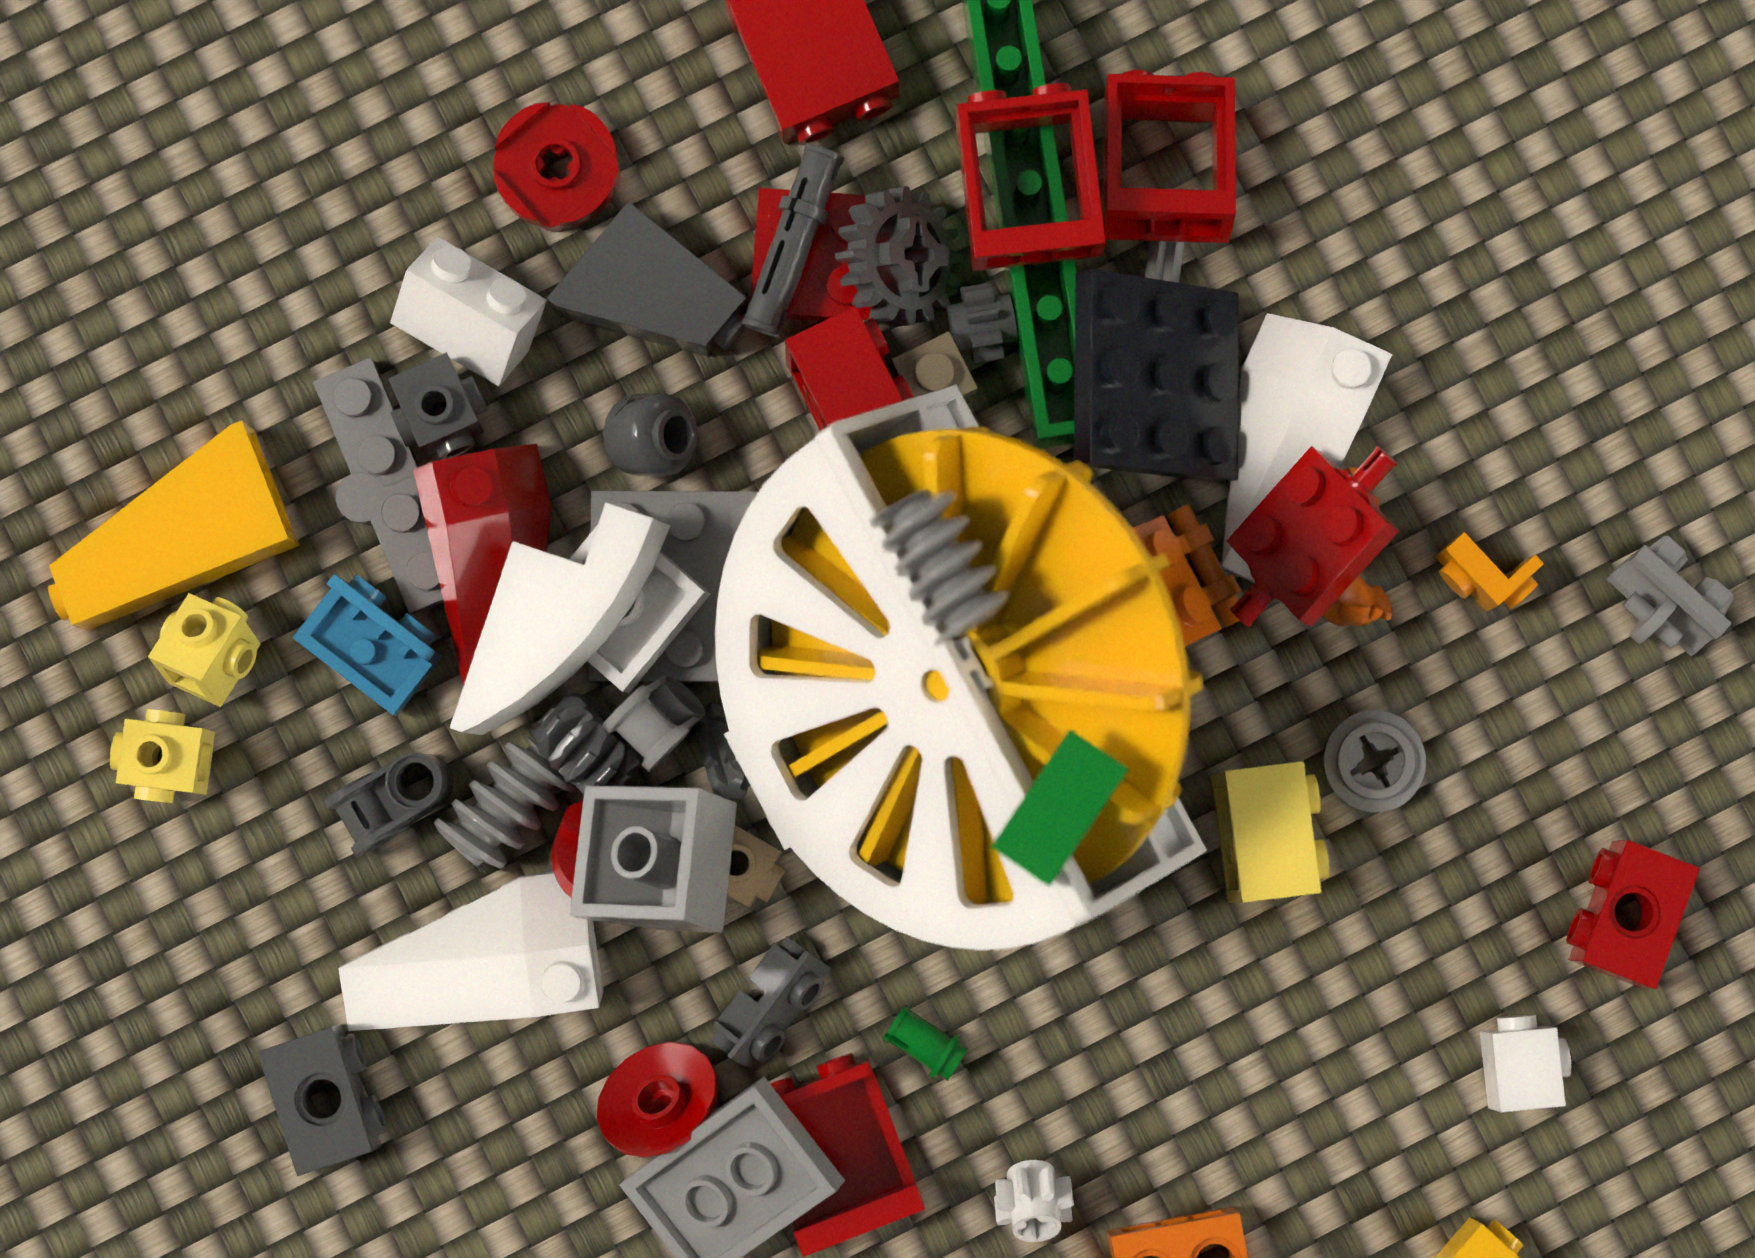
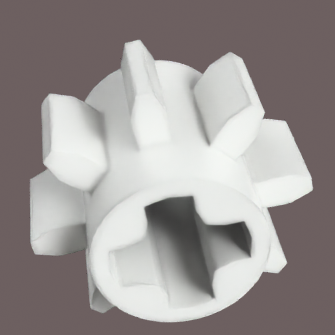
M1026 1160L1016 1163L1007 1171V1180L999 1179L995 1181L996 1196H994L996 1223L998 1225L1012 1223V1232L1018 1239L1027 1242L1049 1240L1060 1232L1061 1222H1071L1073 1220L1071 1206L1074 1205L1071 1178L1070 1176L1056 1178L1055 1169L1048 1162Z

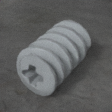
M929 489L915 493L884 509L870 520V525L874 528L894 526L881 542L885 552L908 551L895 566V571L898 577L921 576L908 591V596L912 602L934 600V603L923 614L921 619L924 626L947 624L946 630L935 641V646H940L997 614L996 611L1010 595L1007 590L985 593L983 586L996 573L994 565L972 568L969 562L983 547L981 541L958 543L956 536L970 522L967 515L945 518L942 513L957 496L954 491L932 494Z
M526 734L525 736L530 744L527 749L510 742L504 746L512 762L510 768L493 761L487 764V768L495 782L492 787L475 780L469 784L477 800L475 806L457 799L451 803L460 820L457 825L440 818L434 822L440 834L484 873L486 871L482 865L483 862L500 869L508 863L500 847L501 843L515 849H521L525 845L524 839L517 827L518 824L533 830H538L543 825L534 808L536 805L551 811H556L560 807L552 790L553 786L569 792H573L577 788L571 782H566L557 770L550 768V762L539 754L536 743Z

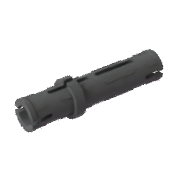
M805 145L800 167L789 196H782L778 206V210L782 212L763 264L752 300L741 323L745 327L771 337L780 338L786 314L801 278L818 227L826 225L830 214L825 208L840 166L844 161V157L818 145Z

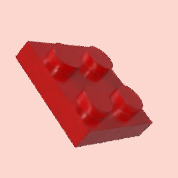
M758 189L750 302L782 212L778 210L782 196H789L790 190ZM830 193L825 208L830 213L824 227H818L801 278L786 314V319L825 321L853 307L852 302L858 290L855 285H841L840 279L849 273L848 263L837 261L835 253L848 250V242L838 234L840 227L855 225L848 210L851 206L865 204V195ZM871 306L857 308L863 322L870 319Z

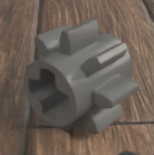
M990 282L961 287L963 303L947 305L950 334L959 352L970 350L974 364L1004 359L1002 344L1018 341L1016 319L1010 294L994 297L993 287L990 286Z

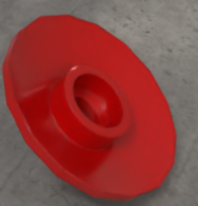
M665 1042L641 1049L627 1057L608 1076L598 1097L597 1122L605 1140L622 1154L642 1158L671 1152L690 1141L692 1131L710 1117L717 1101L718 1077L708 1057L692 1045Z

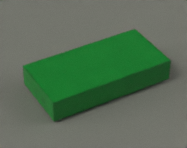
M1069 729L991 845V848L1050 887L1130 768L1072 729Z

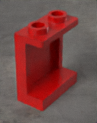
M724 0L726 12L735 33H739L778 123L779 133L784 144L796 140L802 146L818 142L834 132L833 125L855 115L858 121H866L885 113L892 107L891 100L899 96V79L864 0Z
M852 1052L816 1066L820 1078L802 1085L795 1086L792 1076L770 1083L845 1180L836 1192L792 1222L794 1226L793 1233L802 1257L925 1210L922 1196L869 1058L856 1063Z

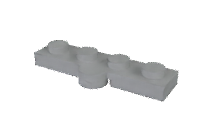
M370 357L313 381L351 473L342 480L337 488L335 497L337 508L344 517L355 524L373 525L409 614L414 616L444 603L413 469L418 468L419 465L411 446H405L390 412L394 411L395 408L375 361Z

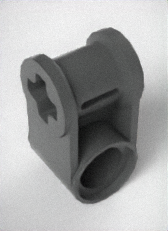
M407 753L399 756L375 772L362 776L327 797L324 803L329 811H337L355 842L351 850L355 857H360L402 833L406 829L405 827L442 806L451 795L454 778L450 767L443 759L431 754ZM419 764L427 766L434 778L430 794L421 800L413 798L406 788V777L409 771Z

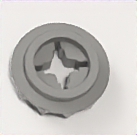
M1379 710L1363 711L1349 716L1330 733L1322 757L1327 785L1333 789L1345 805L1369 813L1386 812L1405 804L1419 789L1426 771L1425 749L1415 729L1401 717ZM1361 736L1365 743L1370 744L1375 752L1384 749L1386 751L1394 748L1397 749L1398 753L1391 756L1390 761L1382 766L1385 774L1383 779L1387 787H1384L1381 779L1377 780L1372 772L1351 774L1350 770L1357 767L1356 763L1364 759V752L1362 750L1364 745L1360 739Z

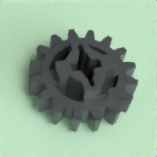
M903 186L865 195V204L851 206L848 210L855 225L840 227L838 234L848 242V250L835 253L836 260L848 263L849 273L840 279L841 285H855L858 292L854 296L852 305L856 306V308L871 306L870 318H873L876 323L889 321L890 327H902L933 320L935 309L947 308V305L951 304L944 289L959 287L960 285L959 278L951 273V264L963 261V254L951 251L950 242L959 235L957 228L944 229L941 223L945 219L947 210L944 206L928 209L930 194L927 192L911 194L910 188Z

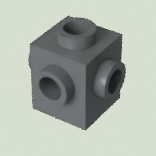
M447 352L388 378L401 407L390 413L406 447L417 443L427 458L438 454L440 460L468 451L475 445L473 437L485 432L477 416L488 411L473 376L461 380ZM446 407L443 413L433 416L438 408Z

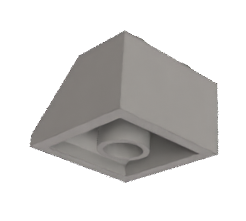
M585 786L569 916L660 930L723 933L737 803L701 788Z

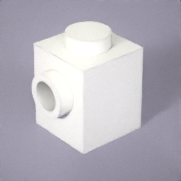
M1531 1014L1497 1018V1030L1480 1031L1489 1109L1498 1112L1566 1106L1563 1077H1570L1571 1057L1566 1039H1558L1557 1027L1537 1026L1536 1015Z

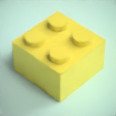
M1304 761L1228 770L1211 776L1227 902L1244 903L1321 893L1320 879L1329 878V860L1324 840H1314L1311 814L1320 813V794L1315 774H1305Z

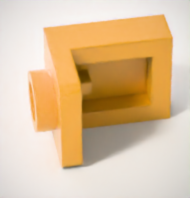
M1465 532L1452 539L1434 556L1444 566L1439 570V574L1445 583L1464 599L1471 595L1486 612L1499 606L1502 602L1510 610L1519 604L1538 586V582L1531 575L1544 564L1534 554L1523 560L1505 576Z

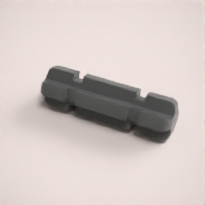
M710 703L704 708L705 716L693 727L713 794L728 800L732 798L742 799L747 793L748 785L743 770L738 761H736V757L724 736L729 731L726 717L720 705Z

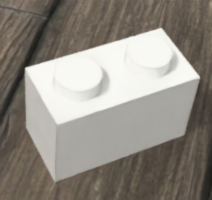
M437 237L406 270L390 323L442 354L447 352L454 361L500 386L529 352L547 299Z

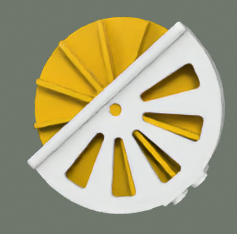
M957 385L834 422L815 435L814 440L786 460L766 481L748 507L734 535L724 564L718 593L715 624L716 666L720 696L729 729L724 736L784 850L791 847L809 869L835 893L864 914L896 931L922 941L952 948L974 950L1009 949L1037 943L1079 926L1101 915L1207 851L1178 797L1181 793L1178 778L1186 753L1190 724V696L1202 690V673L1188 670L1180 625L1169 593L1159 574L1171 566L1166 554L1162 553L1153 558L1150 557L1136 533L1118 510L1089 483L1092 477V470L1080 461L1065 465L1040 449L1017 439L992 433L986 427H979ZM929 489L932 494L954 491L957 497L942 513L945 518L967 515L970 522L956 536L958 543L980 540L983 547L969 562L971 567L994 565L996 573L983 586L985 593L1007 590L1010 595L996 611L997 614L940 646H935V641L946 630L947 624L924 626L921 619L923 614L934 603V600L912 602L908 596V591L921 576L898 577L895 571V566L908 551L885 552L881 542L894 526L874 528L870 525V520L884 509L915 493ZM1069 729H1072L1130 769L1052 885L1048 887L992 849L991 845Z

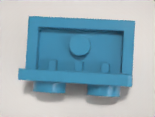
M333 574L326 583L331 589L292 638L381 707L397 717L444 657L430 646L437 635L408 613L398 622L380 608L387 597L356 574L348 583L341 577Z

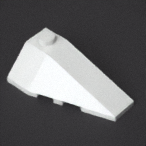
M1269 313L1266 314L1240 371L1238 388V480L1230 481V490L1227 497L1221 566L1224 570L1255 583L1246 562L1226 540L1311 446L1325 454L1337 468H1340L1393 354L1334 327Z
M553 871L519 876L501 885L499 889L469 904L465 903L449 911L445 916L411 933L407 932L341 965L338 970L348 1031L531 1018L599 1008L604 991L593 920L569 916L571 898L559 886Z

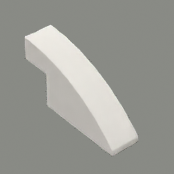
M605 502L584 565L512 541L450 728L464 733L484 735L537 705L570 679L606 642L633 605L655 565L670 525Z

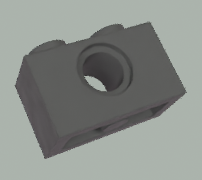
M343 1024L331 1026L257 1051L297 1177L382 1147L379 1134L386 1132L383 1112L375 1095L366 1097L359 1072L366 1070L364 1053L356 1034L346 1035ZM321 1079L333 1082L340 1090L341 1104L334 1115L321 1113L313 1104L312 1091L315 1084Z

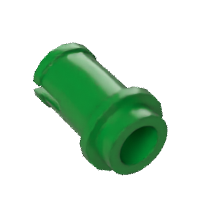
M907 1005L903 1006L882 1039L931 1070L928 1075L930 1078L934 1079L938 1074L947 1081L969 1049L958 1042L961 1035L955 1033L952 1038L911 1011Z

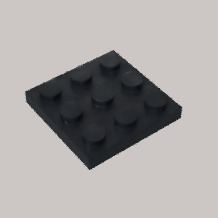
M1088 269L1075 273L1074 462L1080 461L1087 467L1219 483L1238 480L1239 293L1098 269Z

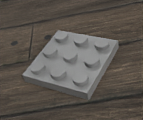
M591 491V532L598 525L605 502L670 525L660 551L711 594L638 683H653L663 675L672 676L681 683H719L715 644L719 588L724 564L734 535L758 492ZM589 663V681L591 683H612Z

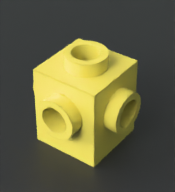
M188 593L179 609L171 613L165 620L161 628L160 638L148 655V658L168 684L222 707L237 681L244 678L252 669L256 660L257 649L261 643L246 623L249 618L248 615L237 605L220 597H216L211 603Z
M147 709L145 721L125 719L123 732L115 733L110 750V767L112 770L117 771L116 783L135 786L134 799L173 804L175 791L207 795L216 732L203 728L184 726L186 714ZM162 749V759L158 763L157 756L159 751Z

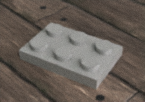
M762 1077L711 1114L710 1117L694 1129L690 1141L669 1153L654 1156L629 1174L619 1186L675 1258H741L832 1195L845 1180L766 1078Z

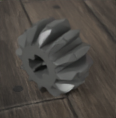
M572 693L571 695H566L557 705L553 704L541 718V724L533 732L539 754L550 762V768L557 770L566 782H571L577 786L583 794L585 786L627 787L638 774L637 770L642 765L644 758L617 731L609 733L602 726L613 713L612 711H607L596 700L588 699L583 694Z

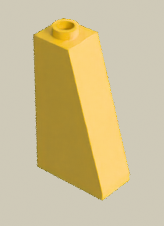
M242 420L229 425L51 563L49 568L55 583L48 586V592L53 607L62 621L69 619L71 625L88 631L300 546L255 430Z

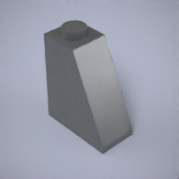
M629 201L547 297L553 311L564 319L709 357L718 345L724 350L730 348L746 329L741 324L744 314L748 309L746 297Z

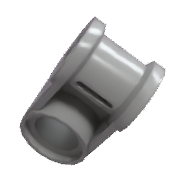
M663 675L648 686L642 685L635 690L608 717L602 726L609 733L617 731L644 758L642 766L650 772L676 748L690 730L705 716L706 712L702 703L690 689L676 678Z

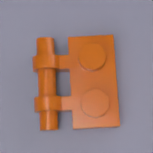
M1190 504L1182 506L1167 515L1178 537L1173 534L1164 515L1132 528L1151 558L1165 553L1171 563L1170 567L1159 574L1172 601L1180 625L1184 647L1222 629L1212 610V606H1214L1225 628L1240 621L1230 611V608L1239 600L1236 594L1241 592V589L1233 574L1226 576L1210 545L1215 539L1207 523L1199 524ZM1185 556L1189 557L1204 588H1201Z

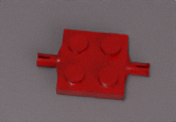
M1311 446L1226 540L1246 562L1255 581L1237 603L1230 608V611L1235 614L1234 616L1250 627L1254 620L1275 599L1283 603L1299 621L1312 627L1399 532L1380 511L1377 500L1372 493V490L1398 463L1382 448L1376 446L1375 450L1353 474L1337 468L1325 454Z

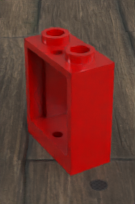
M1130 70L1122 74H1108L1103 102L1102 217L1105 239L1229 243L1236 217L1235 77H1217L1208 72H1193L1185 76L1153 75L1145 70ZM1122 119L1212 122L1213 190L1121 187Z
M1053 83L1034 88L1031 96L1007 98L1004 91L990 90L974 93L968 96V103L957 104L955 121L973 271L1101 257L1106 242L1087 89L1071 91L1069 84ZM1069 123L1080 220L987 230L976 134Z

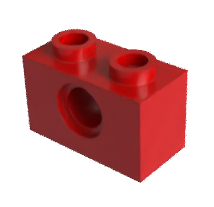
M1630 840L1612 841L1609 850L1601 848L1589 874L1588 882L1594 885L1595 888L1587 910L1583 908L1578 909L1568 930L1566 942L1573 946L1568 960L1636 987L1656 990L1700 868ZM1625 894L1634 897L1641 910L1638 923L1630 930H1625L1618 924L1614 913L1617 901Z

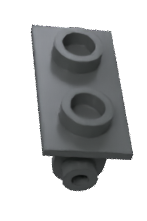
M788 936L785 937L780 946L774 942L748 978L765 993L757 1002L747 993L739 990L718 1020L713 1024L717 1031L710 1040L728 1053L727 1056L755 1072L761 1063L769 1061L780 1050L785 1040V1030L799 1011L810 1007L819 997L824 986L823 979L831 968L808 953L806 949Z

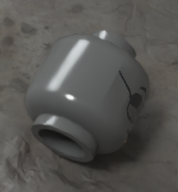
M642 393L625 396L612 406L605 419L603 438L605 450L611 462L622 472L634 476L664 477L680 472L689 464L696 451L698 432L696 419L690 407L680 398L666 393Z

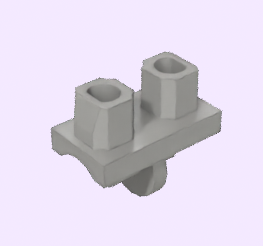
M1669 536L1662 537L1650 547L1646 545L1641 547L1618 565L1606 580L1627 598L1623 606L1639 620L1629 633V636L1636 643H1643L1654 633L1669 648H1672L1677 643L1690 656H1693L1708 642L1722 636L1731 625L1725 614L1734 597L1733 593L1717 579L1706 577L1693 588L1679 576L1677 572L1688 559L1686 551Z

